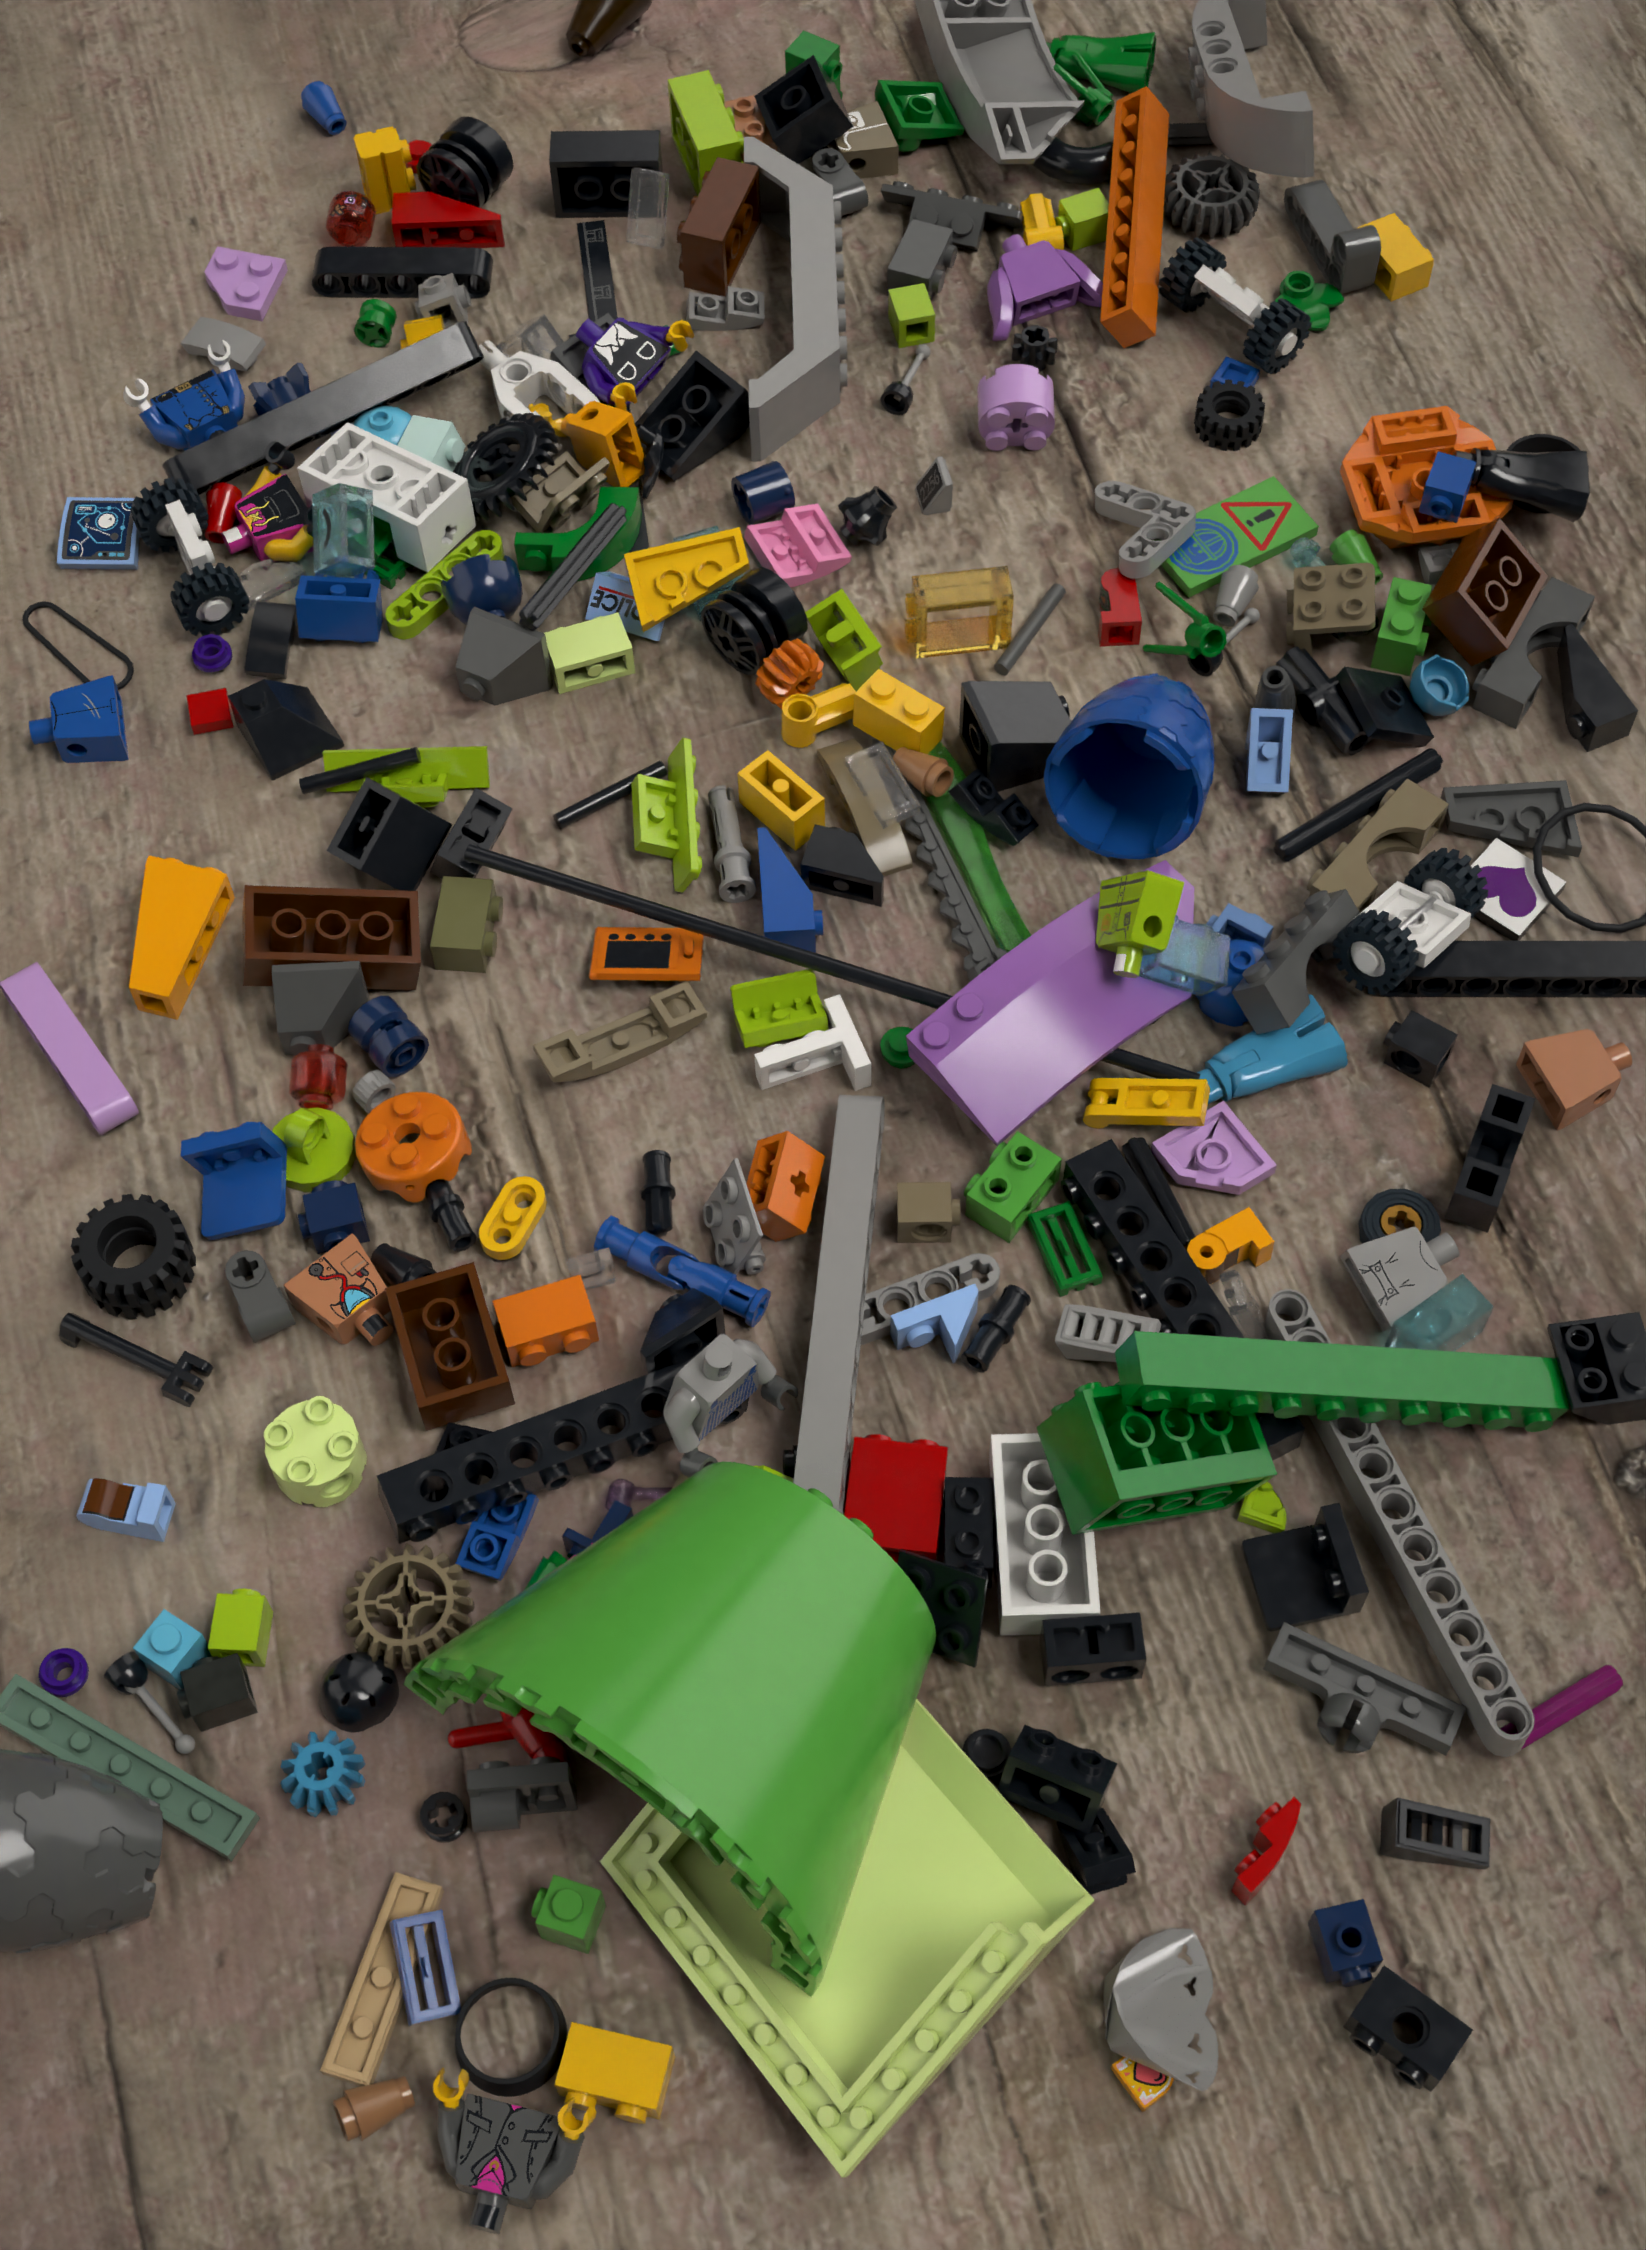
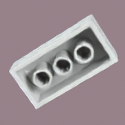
M1039 1434L991 1435L989 1464L990 1478H993V1530L1000 1636L1038 1635L1041 1632L1042 1620L1100 1616L1094 1531L1072 1535Z

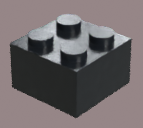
M814 55L754 96L772 140L787 158L797 164L811 158L817 151L854 127L835 83Z

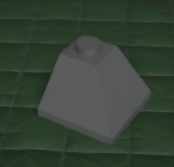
M473 607L468 618L455 666L460 692L472 700H482L492 705H499L549 691L553 682L545 633L531 630L528 627H522L521 624Z
M360 961L272 965L277 1033L285 1055L308 1057L314 1053L330 1052L349 1035L348 1026L354 1013L363 1004L370 1001Z

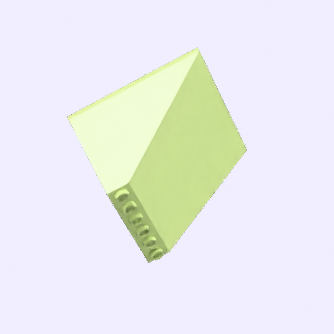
M918 1699L915 1701L823 1979L812 1997L770 1966L772 1961L771 1943L774 1939L765 1931L760 1922L768 1910L764 1904L761 1905L758 1911L752 1909L730 1882L738 1870L725 1859L720 1866H716L704 1854L703 1849L697 1842L682 1833L649 1803L643 1807L600 1861L842 2178L848 2177L1095 1901Z

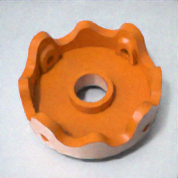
M407 1092L383 1101L363 1119L355 1139L356 1157L371 1184L378 1191H393L406 1201L413 1203L420 1202L425 1198L426 1187L432 1181L438 1179L451 1181L454 1179L462 1157L472 1153L468 1133L457 1109L447 1099L428 1092ZM412 1133L420 1134L414 1142L400 1144V1141L406 1135Z

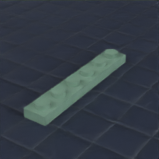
M17 1674L14 1675L0 1695V1726L50 1756L90 1767L97 1772L119 1780L125 1786L160 1804L164 1823L231 1862L260 1819L256 1812Z

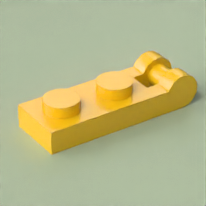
M1094 1078L1089 1084L1088 1096L1091 1098V1102L1085 1107L1083 1122L1087 1126L1097 1129L1105 1128L1109 1124L1204 1126L1210 1087L1207 1079ZM1113 1098H1117L1116 1104H1108Z

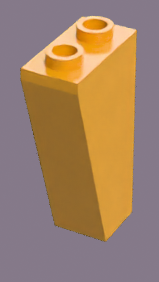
M151 855L148 856L145 864L129 981V990L139 1011L178 1020L235 898L226 873L213 867L201 868L184 864L182 861L171 857L163 859Z

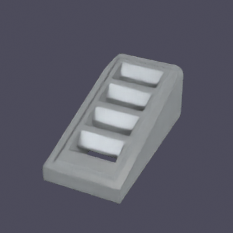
M1066 1304L1055 1337V1343L1066 1359L1116 1362L1115 1351L1134 1331L1159 1332L1161 1322L1159 1319L1084 1305ZM1096 1330H1101L1098 1341L1094 1340ZM1120 1331L1117 1344H1112L1115 1332Z

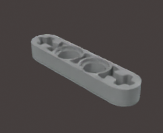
M971 1254L866 1294L861 1345L890 1335L891 1316L883 1308L887 1301L896 1298L902 1299L908 1304L909 1308L932 1300L925 1293V1290L931 1284L942 1283L951 1292L959 1290L957 1279L954 1276L959 1277V1284L964 1283L963 1288L976 1284L979 1290L978 1301H981L993 1295L998 1289L1000 1279L999 1264L987 1254ZM978 1269L982 1275L987 1274V1282L980 1283L978 1278H972V1271ZM872 1307L876 1308L877 1320L880 1322L879 1324H875L874 1316L871 1317Z

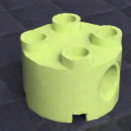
M316 1396L310 1400H305L288 1407L273 1422L267 1425L264 1431L265 1455L280 1490L291 1501L301 1505L303 1502L313 1504L314 1507H328L344 1501L359 1487L363 1479L362 1472L367 1462V1454L353 1418L341 1406L332 1403L330 1399L324 1396Z

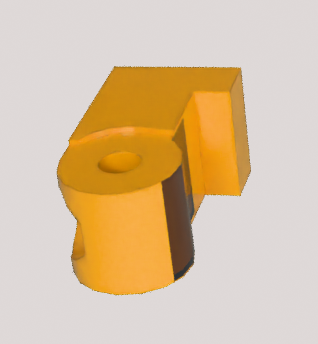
M1248 1207L1194 1237L1187 1247V1252L1210 1285L1217 1282L1225 1270L1247 1258L1252 1261L1255 1267L1269 1261L1275 1241L1251 1208Z

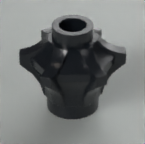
M874 486L862 496L855 498L847 497L838 505L839 510L843 513L844 523L840 530L853 544H858L861 540L870 541L878 546L887 537V524L897 506L892 498L877 486Z

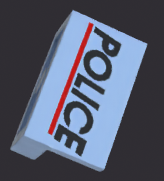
M610 571L596 573L585 619L592 620L599 616L619 613L626 632L654 641H660L665 620L645 632L642 631L629 577Z

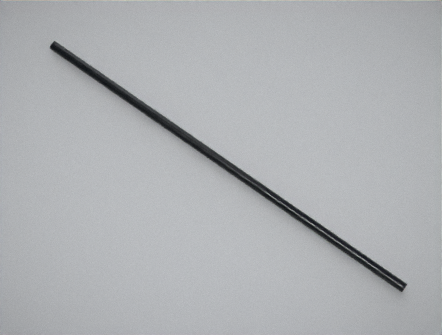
M469 844L465 850L464 860L928 1007L938 1009L953 997ZM1116 1048L1100 1060L1156 1079H1199L1201 1075L1120 1048Z

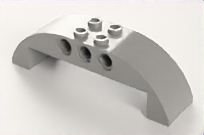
M1199 0L1192 16L1193 46L1188 47L1189 65L1191 70L1194 69L1195 78L1190 80V92L1192 101H1196L1198 120L1205 121L1212 142L1221 153L1249 169L1286 177L1306 178L1314 176L1313 109L1306 91L1261 99L1244 50L1267 45L1266 0Z

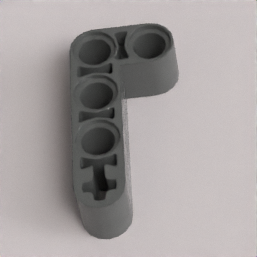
M1320 179L1287 188L1284 193V205L1287 215L1327 283L1336 287L1341 294L1374 285L1381 254V241L1377 229L1373 225L1353 229L1324 180Z

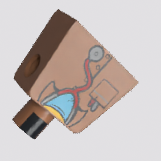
M353 1233L284 1284L290 1303L295 1310L340 1344H348L359 1334H362L371 1345L377 1346L386 1341L393 1332V1326L383 1317L391 1311L385 1291L386 1285Z

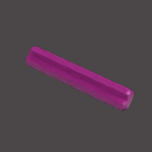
M1604 1665L1531 1709L1534 1716V1728L1522 1749L1619 1691L1623 1686V1680L1612 1665ZM1508 1723L1500 1728L1506 1734H1518L1516 1726L1512 1723Z

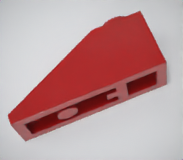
M432 192L393 193L392 229L396 247H505L501 214Z

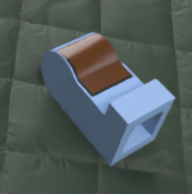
M94 1478L87 1482L76 1516L80 1522L96 1529L164 1542L176 1503L166 1485L147 1483L146 1487L127 1483L122 1485L110 1480Z

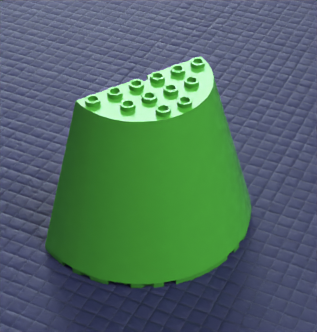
M716 1462L707 1465L421 1660L406 1676L403 1685L442 1715L452 1704H456L459 1699L475 1704L482 1694H488L483 1700L487 1707L502 1711L513 1717L523 1707L535 1713L530 1720L532 1726L556 1735L569 1747L603 1768L630 1788L682 1833L697 1842L703 1849L704 1854L716 1866H720L725 1859L738 1870L730 1882L752 1909L758 1911L761 1905L764 1904L768 1910L760 1922L765 1931L774 1939L771 1943L772 1961L770 1966L812 1997L823 1979L935 1645L936 1630L930 1610L918 1589L900 1566L872 1539L874 1534L865 1523L856 1518L848 1519L834 1509L831 1500L817 1489L810 1488L807 1491L776 1474L747 1464Z

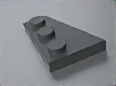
M1566 780L1443 787L1441 799L1449 804L1445 816L1447 831L1490 840L1498 838L1505 843L1530 848L1534 847L1543 824L1559 810L1572 807ZM1575 815L1564 817L1548 831L1541 850L1579 857L1582 845Z

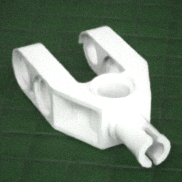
M491 341L484 342L489 351L482 344L479 345L484 358L478 363L491 372L494 394L501 419L507 416L511 418L512 415L517 413L522 415L524 413H532L527 407L529 404H533L541 395H547L567 414H576L591 401L600 402L590 390L558 362L522 351L507 358ZM536 411L533 412L534 415H540ZM554 443L558 451H560L562 449V445ZM547 452L550 456L554 455V453Z

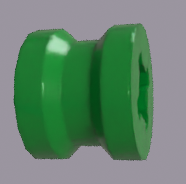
M379 299L366 300L360 308V318L357 319L354 328L355 336L363 344L370 347H383L390 341L392 335L391 328L394 327L397 318L396 311L385 301Z

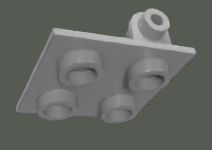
M736 1158L733 1159L705 1203L703 1218L706 1226L711 1229L716 1245L715 1256L717 1263L723 1269L736 1275L740 1270L746 1269L747 1274L753 1275L760 1273L764 1269L763 1263L766 1261L760 1244L763 1233L739 1160Z

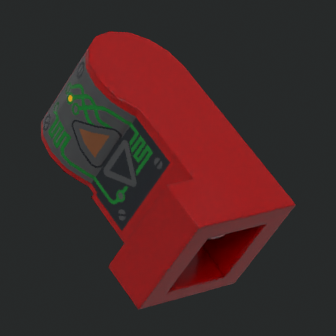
M1119 568L1110 569L1101 578L1099 605L1103 611L1100 612L1098 631L1100 647L1139 645L1142 617L1135 578L1122 575Z

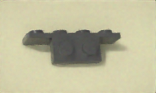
M894 181L893 185L882 184L881 193L886 202L912 207L909 224L912 219L953 229V245L959 248L978 251L985 222L1023 229L1022 212L1018 211V207L1009 203L999 202L997 206L983 204L982 199L970 195H964L962 199L948 197L949 194L943 190L929 188L927 192L914 190L912 185L900 181Z

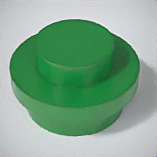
M892 1028L881 1039V1054L895 1068L904 1069L915 1064L909 1057L906 1035L913 1030L912 1028Z

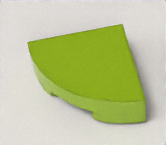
M1267 1481L1245 1496L1237 1521L1271 1533L1285 1531L1287 1517L1285 1507H1283L1280 1498L1273 1490V1486Z

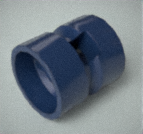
M379 996L363 1004L354 1013L349 1022V1034L364 1051L369 1053L370 1059L387 1077H398L407 1073L424 1058L428 1051L429 1042L427 1037L415 1023L408 1020L407 1014L390 996Z

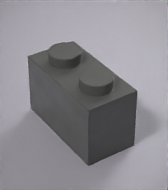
M915 219L911 220L887 268V296L889 289L922 283L926 286L930 301L935 292L940 293L942 291L945 271L947 267L952 268L954 266L957 256V246L953 245V229Z

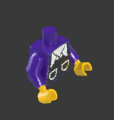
M588 318L580 326L575 336L589 347L581 366L588 389L598 400L626 411L631 402L634 404L638 402L637 396L665 366L672 349L669 346L674 344L676 350L683 352L688 347L685 337L693 338L695 335L691 325L685 320L676 321L670 327L617 318L604 331Z

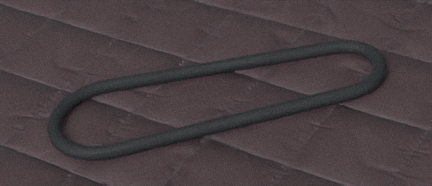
M42 601L30 605L24 611L22 617L24 626L83 683L90 682V680L29 623V615L34 610L42 607L54 610L122 659L127 665L128 672L126 677L116 684L118 690L125 687L132 679L134 668L128 656L57 605Z

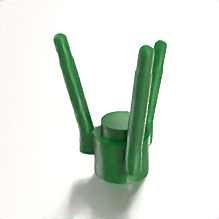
M1075 52L1073 58L1095 89L1092 87L1085 88L1059 64H1055L1053 69L1080 94L1079 101L1085 100L1082 108L1074 117L1086 126H1089L1092 122L1099 125L1107 119L1114 108L1113 94L1102 85L1081 55Z
M1157 582L1155 585L1156 589L1190 616L1194 622L1185 631L1186 646L1146 644L1143 646V650L1158 654L1185 655L1191 659H1195L1199 654L1207 657H1215L1220 654L1227 644L1226 633L1223 628L1210 623L1208 616L1199 613L1162 582Z

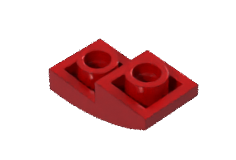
M1295 1797L1283 1807L1278 1802H1275L1255 1822L1260 1828L1253 1844L1262 1852V1855L1255 1849L1236 1866L1234 1871L1238 1877L1231 1890L1245 1906L1269 1880L1288 1846L1301 1808V1803Z

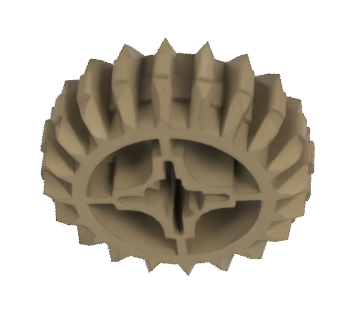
M406 1543L403 1548V1555L396 1556L394 1550L387 1547L385 1551L387 1560L380 1563L378 1559L370 1556L368 1564L371 1571L367 1573L356 1570L354 1577L360 1586L347 1587L346 1596L351 1603L343 1606V1614L346 1619L350 1620L345 1625V1629L349 1637H356L353 1645L357 1652L368 1651L367 1655L372 1657V1662H376L379 1655L384 1658V1666L395 1670L398 1664L402 1662L405 1672L409 1673L414 1668L415 1662L423 1660L460 1634L459 1631L467 1630L472 1626L471 1619L466 1614L473 1612L475 1605L473 1599L467 1597L472 1588L468 1580L461 1579L464 1573L460 1565L454 1564L449 1566V1556L444 1552L433 1558L432 1549L427 1545L421 1549L418 1555H415L412 1545ZM417 1578L429 1580L437 1584L445 1591L446 1595L435 1596L434 1591L420 1590L417 1585ZM398 1582L394 1590L381 1595L388 1587ZM411 1593L415 1604L411 1605L407 1623L402 1613L406 1612L407 1604H410ZM383 1621L384 1625L397 1626L401 1639L384 1636L372 1626V1622ZM437 1622L432 1629L420 1636L421 1630L426 1625Z

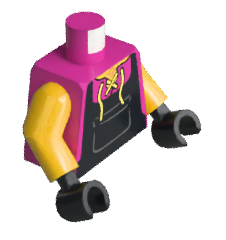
M273 441L267 446L265 451V457L271 463L270 466H264L252 488L234 505L239 526L221 533L231 555L252 547L259 561L266 565L277 561H300L306 553L322 549L319 532L327 534V522L323 515V510L326 508L318 503L307 508L287 474H280L281 469L288 470L294 466L295 458L291 452L286 450L283 444ZM330 519V522H331V531H332V529H333V522H332V520Z

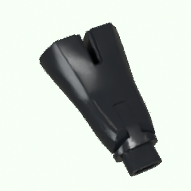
M1473 448L1471 453L1457 450L1453 453L1454 456L1476 461L1470 487L1474 488L1476 485V489L1480 493L1525 502L1545 509L1571 522H1575L1583 516L1590 494L1587 451L1515 452Z

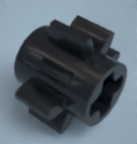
M1038 325L1028 326L1022 331V334H1014L1011 359L1012 361L1020 360V364L1034 366L1041 372L1047 367V364H1055L1058 339L1049 338L1047 328Z

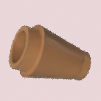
M901 747L895 752L891 761V767L927 797L932 795L935 797L942 796L949 789L953 781L954 771L948 766L947 760Z
M405 2076L343 2090L344 2096L333 2101L340 2128L347 2142L357 2137L361 2141L365 2140L406 2112L407 2109L415 2106L414 2097Z

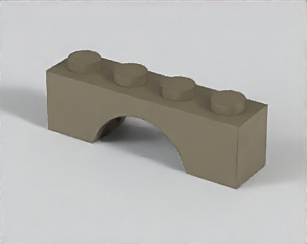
M1406 779L1396 791L1390 789L1381 800L1378 812L1373 817L1367 815L1360 822L1353 840L1349 844L1344 841L1339 845L1331 858V864L1326 870L1320 868L1314 873L1307 885V890L1310 891L1309 897L1322 890L1332 893L1346 889L1361 913L1373 903L1378 883L1372 877L1367 864L1375 857L1388 852L1403 851L1419 855L1442 829L1449 804L1409 779Z

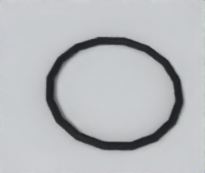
M1582 803L1559 810L1541 826L1533 847L1534 875L1546 899L1567 919L1593 931L1622 933L1646 925V913L1641 918L1626 923L1608 924L1593 922L1572 912L1553 894L1543 874L1541 854L1548 831L1564 817L1584 811L1608 813L1630 823L1646 838V826L1640 820L1611 805Z

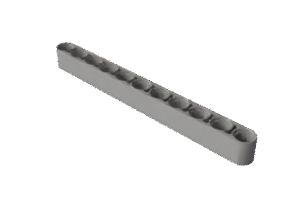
M839 1095L793 1481L794 1484L807 1491L810 1488H814L824 1493L833 1503V1508L843 1514L883 1140L885 1101L883 1096Z
M1284 1289L1272 1296L1264 1322V1331L1268 1340L1332 1344L1304 1294L1297 1290ZM1278 1315H1290L1295 1321H1285ZM1308 1415L1461 1704L1467 1707L1466 1713L1482 1743L1488 1751L1496 1756H1514L1522 1749L1534 1728L1532 1710L1375 1423H1363L1359 1418L1341 1417L1336 1420L1322 1421L1317 1416ZM1339 1430H1352L1359 1437L1348 1438ZM1361 1470H1374L1380 1475V1478H1369ZM1382 1510H1395L1403 1518L1391 1519ZM1415 1550L1421 1553L1425 1560H1412L1404 1551ZM1427 1592H1439L1444 1595L1448 1602L1437 1603L1430 1599ZM1457 1633L1465 1636L1471 1646H1460L1454 1643L1450 1638V1634ZM1473 1677H1485L1493 1684L1494 1689L1485 1690L1478 1687ZM1496 1721H1509L1516 1726L1518 1734H1506L1498 1727Z

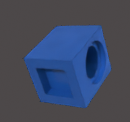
M1438 451L1425 484L1419 513L1457 523L1470 489L1476 461Z

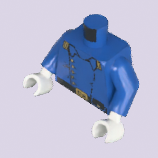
M222 340V345L226 352L223 357L213 355L210 344L208 345V359L211 364L219 368V374L212 369L150 399L151 405L146 399L149 389L145 381L138 378L135 382L137 389L142 394L141 396H134L129 388L125 387V402L129 406L140 409L141 413L138 415L155 440L160 444L186 451L237 427V423L243 419L245 394L235 368H230L231 350L225 340Z

